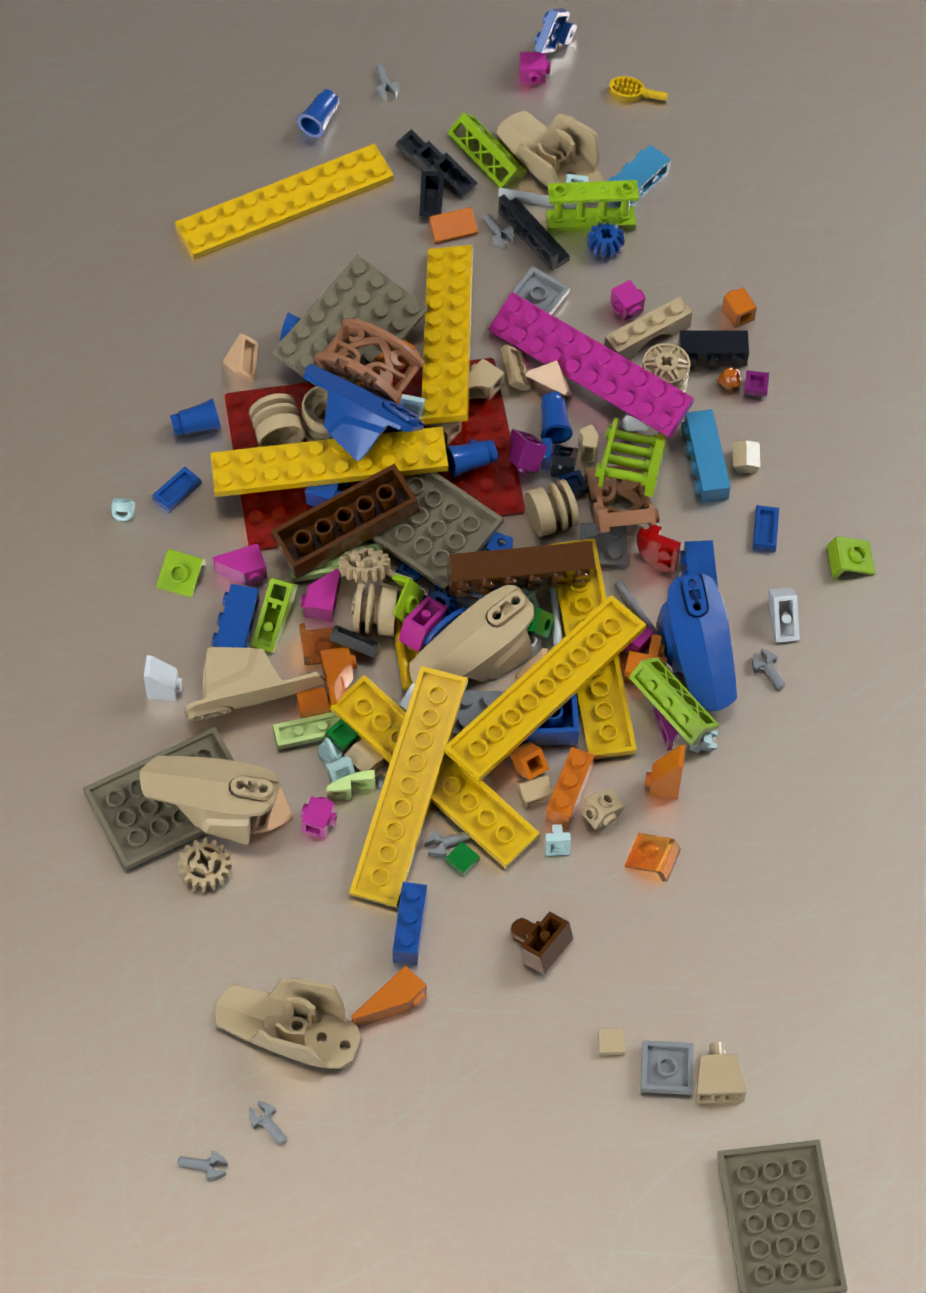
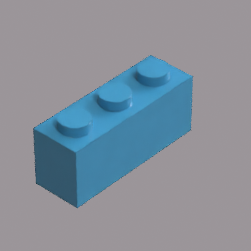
M649 145L645 150L639 151L631 163H626L621 172L616 176H612L608 181L637 180L640 199L669 173L670 158L652 145ZM630 201V207L637 201ZM614 202L616 205L621 207V202Z

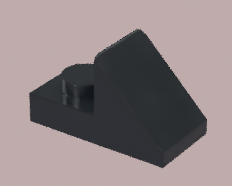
M422 171L420 216L442 214L444 172Z
M556 445L551 457L550 476L558 478L560 475L573 472L579 448Z

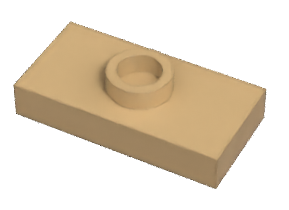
M505 344L500 350L509 385L526 392L531 388L529 378L525 376L527 370L522 352Z

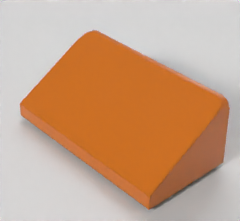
M471 207L429 217V227L435 244L478 234Z

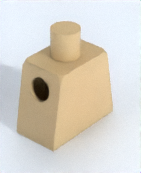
M723 1042L710 1043V1055H702L700 1057L696 1103L744 1101L746 1086L738 1056L736 1054H725Z

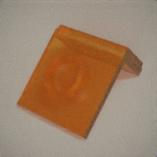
M305 623L299 624L304 665L321 664L320 651L343 647V645L329 640L334 627L306 630Z
M638 833L625 867L655 872L663 882H668L681 848L673 838Z

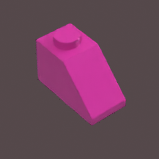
M258 543L213 557L215 573L247 585L250 583L257 584L263 581V579H267V567Z
M339 569L333 570L310 584L307 594H302L300 607L304 608L305 618L333 622L341 584V572H339Z
M427 596L405 618L398 641L419 652L424 646L425 638L440 623L448 607Z

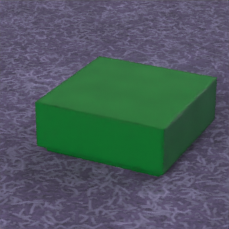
M340 719L325 732V737L329 738L341 752L359 737L358 733L343 719Z
M462 841L445 858V862L463 877L480 860V856Z

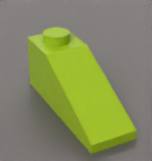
M270 578L251 642L252 647L274 653L292 609L298 585Z

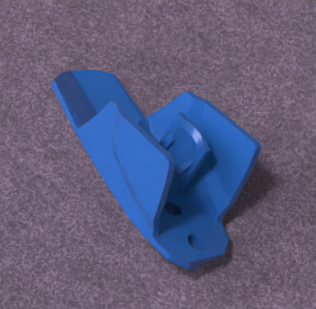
M312 364L306 367L303 379L328 391L324 427L355 460H362L382 433L413 432L423 429L424 422L420 420V417L399 404L391 402L364 387Z
M699 573L677 577L669 585L667 602L662 605L656 622L657 632L662 636L661 645H665L664 656L667 658V663L672 667L673 672L683 673L688 691L706 711H720L730 706L737 699L731 635L724 601L714 580L708 575ZM688 582H694L696 584L694 590H692V588L689 587ZM693 605H699L701 607V610H694Z

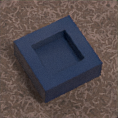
M580 470L558 476V480L565 479L575 497L588 493V487Z

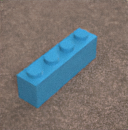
M713 409L687 412L684 422H681L682 435L687 437L685 442L686 453L691 455L692 459L690 461V471L696 477V481H694L696 495L700 494L701 503L729 499L731 486Z

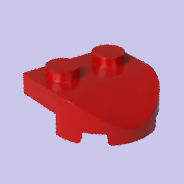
M650 525L648 529H644L641 526L637 532L636 541L642 558L648 564L657 567L661 571L675 573L681 542L662 536L661 526Z

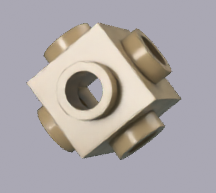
M609 788L600 793L593 792L585 799L586 804L582 808L581 813L596 830L603 826L609 827L614 824L625 805Z

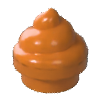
M729 367L718 376L716 381L727 390H735L741 384L740 372L738 369Z

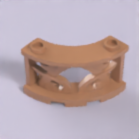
M358 318L343 319L341 322L343 324L342 328L327 348L315 355V361L322 369L347 379L353 376L361 380L360 385L391 402L397 403L401 398L400 394L418 369L425 363L420 357V353L415 348L409 347L399 338L376 325L361 321ZM370 345H379L385 364L371 362L365 366L360 363V353L357 349ZM398 359H402L409 366L404 374L394 369L401 370L404 368V364L400 363ZM373 370H379L380 375L375 373ZM393 377L399 380L394 388L392 387Z
M620 465L608 466L610 468L633 471L642 474L645 471L641 469L630 468ZM596 467L584 470L585 483L588 487V500L593 501L591 515L593 522L597 524L596 530L598 533L610 532V527L645 523L650 526L659 523V511L654 509V503L650 501L649 496L644 495L645 486H642L641 483L622 479L621 484L617 482V478L610 479L605 477L603 487H598L599 477H595ZM617 494L635 504L628 511L608 507L614 503Z

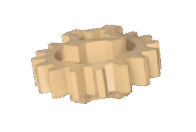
M362 547L358 551L354 548L351 553L345 552V556H340L339 572H341L342 577L347 576L348 581L355 579L356 583H368V580L377 582V578L384 579L385 574H389L391 569L390 558H388V554H383L382 550L374 551V548Z
M207 838L203 839L202 844L194 840L193 847L186 845L187 853L180 852L181 861L177 862L178 869H181L179 870V876L184 878L185 885L187 886L192 883L193 890L201 886L203 892H206L208 886L213 891L216 890V883L223 886V877L229 878V869H232V863L229 861L230 853L225 852V846L217 847V840H213L211 844H208ZM201 860H203L204 864H206V866H208V870H207L206 867H204V865L201 863Z

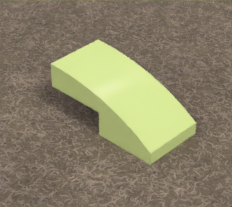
M375 771L357 772L334 781L327 786V799L330 801L352 800L351 791L375 789Z

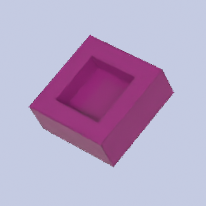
M747 370L744 394L767 397L769 373Z

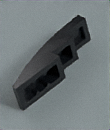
M412 129L395 144L407 158L423 171L444 172V187L461 198L478 184L447 152L443 155L430 141L425 143Z

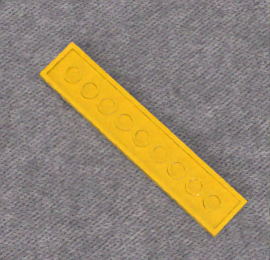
M374 143L175 221V227L192 258L195 260L394 181V174Z
M472 245L428 249L426 306L429 309L425 314L423 352L425 363L422 375V398H425V404L421 417L424 425L468 421L473 276Z
M443 427L425 428L413 432L382 433L367 455L359 461L355 460L335 439L210 453L215 497L363 481L394 463L402 476L448 471Z
M595 538L554 543L564 544L592 541L596 567L590 582H587V585L573 586V584H565L563 587L556 589L565 636L607 599ZM617 655L576 693L586 750L588 753L594 754V760L631 755L637 752L619 657Z
M609 596L444 746L445 753L477 782H480L646 629L647 624L615 597Z
M424 666L420 667L349 891L351 896L394 908L398 907L402 883L406 882L445 757L444 746L449 743L468 678Z
M363 675L344 692L336 705H330V710L337 717L343 719L358 733L359 737L390 764L406 712L370 679ZM445 753L431 802L506 869L539 837L540 832L482 780L477 782Z

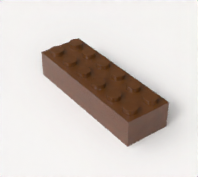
M394 463L271 530L275 545L295 578L298 579L419 513L420 509L416 496Z
M592 541L449 554L446 566L449 595H455L456 597H467L470 593L487 595L506 585L517 586L520 589L526 588L527 591H535L543 586L557 589L565 584L584 586L587 585V582L591 581L596 569Z

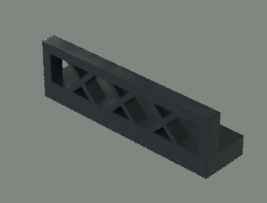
M505 194L499 197L498 213L512 226L513 230L551 271L570 261V255L516 197L512 200H509Z

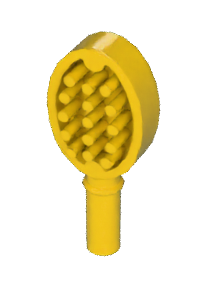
M630 76L613 78L609 84V92L612 97L622 102H637L643 97L666 102L668 99V93L651 90L650 88L646 89L640 80Z

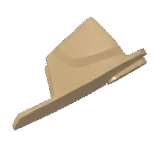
M521 111L507 117L498 126L496 131L497 137L547 188L548 183H565L567 174L589 176L588 182L603 181V177L598 171L600 159L597 133L571 116L557 114L548 128L529 112Z
M513 585L503 586L485 595L441 631L410 662L409 669L413 684L416 683L421 666L462 677H469L484 683L489 680H496L532 657L527 627L534 619V605L519 587ZM520 599L519 604H513L515 600ZM501 614L500 619H494L496 615Z
M209 647L206 651V662L202 673V699L186 705L184 713L186 718L189 717V721L207 719L227 714L234 709L268 702L296 694L297 692L313 689L326 683L323 676L317 672L282 680L263 649Z
M156 756L140 770L139 777L145 798L174 804L188 817L194 826L199 827L205 833L244 845H248L250 840L251 817L264 815L274 807L281 786L277 774L262 766L240 761L205 757Z
M293 977L280 979L270 993L234 984L221 995L215 1006L217 1027L262 1048L312 1066L330 1069H342L352 1063L361 1040L357 1025L345 1017V1007L337 988L330 984ZM319 1038L326 1039V1041L322 1043L318 1042L317 1040ZM349 1046L350 1049L345 1051L342 1050L340 1047Z

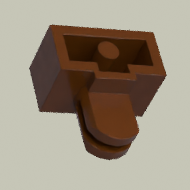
M550 911L541 922L537 920L536 923H533L525 918H519L511 926L513 940L521 944L520 950L524 964L542 974L548 971L573 940L570 922Z

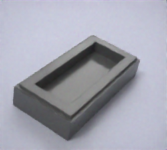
M334 625L329 639L373 658L379 644L378 641L338 625Z

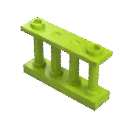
M637 180L548 183L549 204H555L554 209L546 210L547 231L549 233L588 232L592 226H597L599 221L602 224H606L608 220L610 225L617 223L618 229L636 230L634 206L630 207V201H639ZM599 202V208H585L586 203ZM608 202H621V207H608ZM577 203L576 209H563V205Z
M614 417L612 426H607L605 439H608L603 461L602 463H597L595 477H599L598 487H603L605 476L639 482L642 486H645L644 495L653 497L667 437L660 432L650 436L618 430L619 418ZM615 439L637 442L651 446L650 448H644L634 445H628L615 442ZM615 451L647 457L648 459L644 461L612 455L611 453ZM614 464L630 468L641 469L645 471L642 474L616 468H610L608 467V465Z

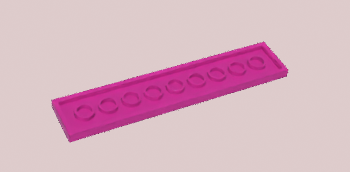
M511 292L487 329L490 333L545 365L558 361L565 377L670 439L695 401L687 393Z

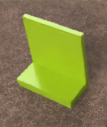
M838 536L827 544L832 577L838 578L844 571L870 575L876 574L870 541Z
M168 549L156 587L192 597L201 567L206 565V560Z
M395 574L392 579L403 590L393 615L404 623L405 618L422 602L425 591L411 578Z

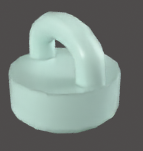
M124 498L113 499L111 505L112 516L119 521L132 519L135 502ZM117 511L128 512V515H119Z
M325 738L319 745L318 755L323 763H332L342 757L343 751L341 752L329 738Z

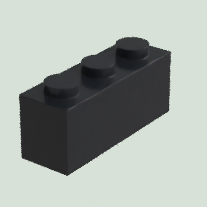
M680 330L678 346L688 354L691 363L690 367L747 366L749 358L748 330Z

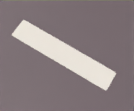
M499 188L498 198L505 194L509 200L516 197L523 203L548 207L555 206V204H549L548 195ZM577 203L563 205V209H576Z

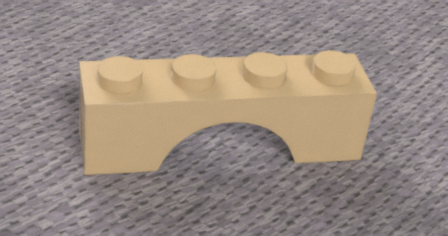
M679 296L605 336L604 346L631 360L654 337L661 334H670L673 337L679 334L680 330L690 328L693 312Z
M482 358L478 364H473L470 368L469 400L476 398L490 400L503 387L504 372ZM462 421L427 424L426 428L443 427L445 445L448 446L462 431Z

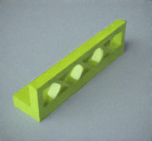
M463 112L447 132L500 188H506L514 177L523 178L528 171L474 115ZM463 124L466 127V137L460 138L456 132ZM471 140H478L480 142V151L474 152L471 149ZM485 154L493 155V165L487 166L485 164ZM498 168H505L509 172L503 181L499 179Z
M658 657L642 660L629 676L631 681L690 745H696L706 732L715 731L719 727L714 718Z

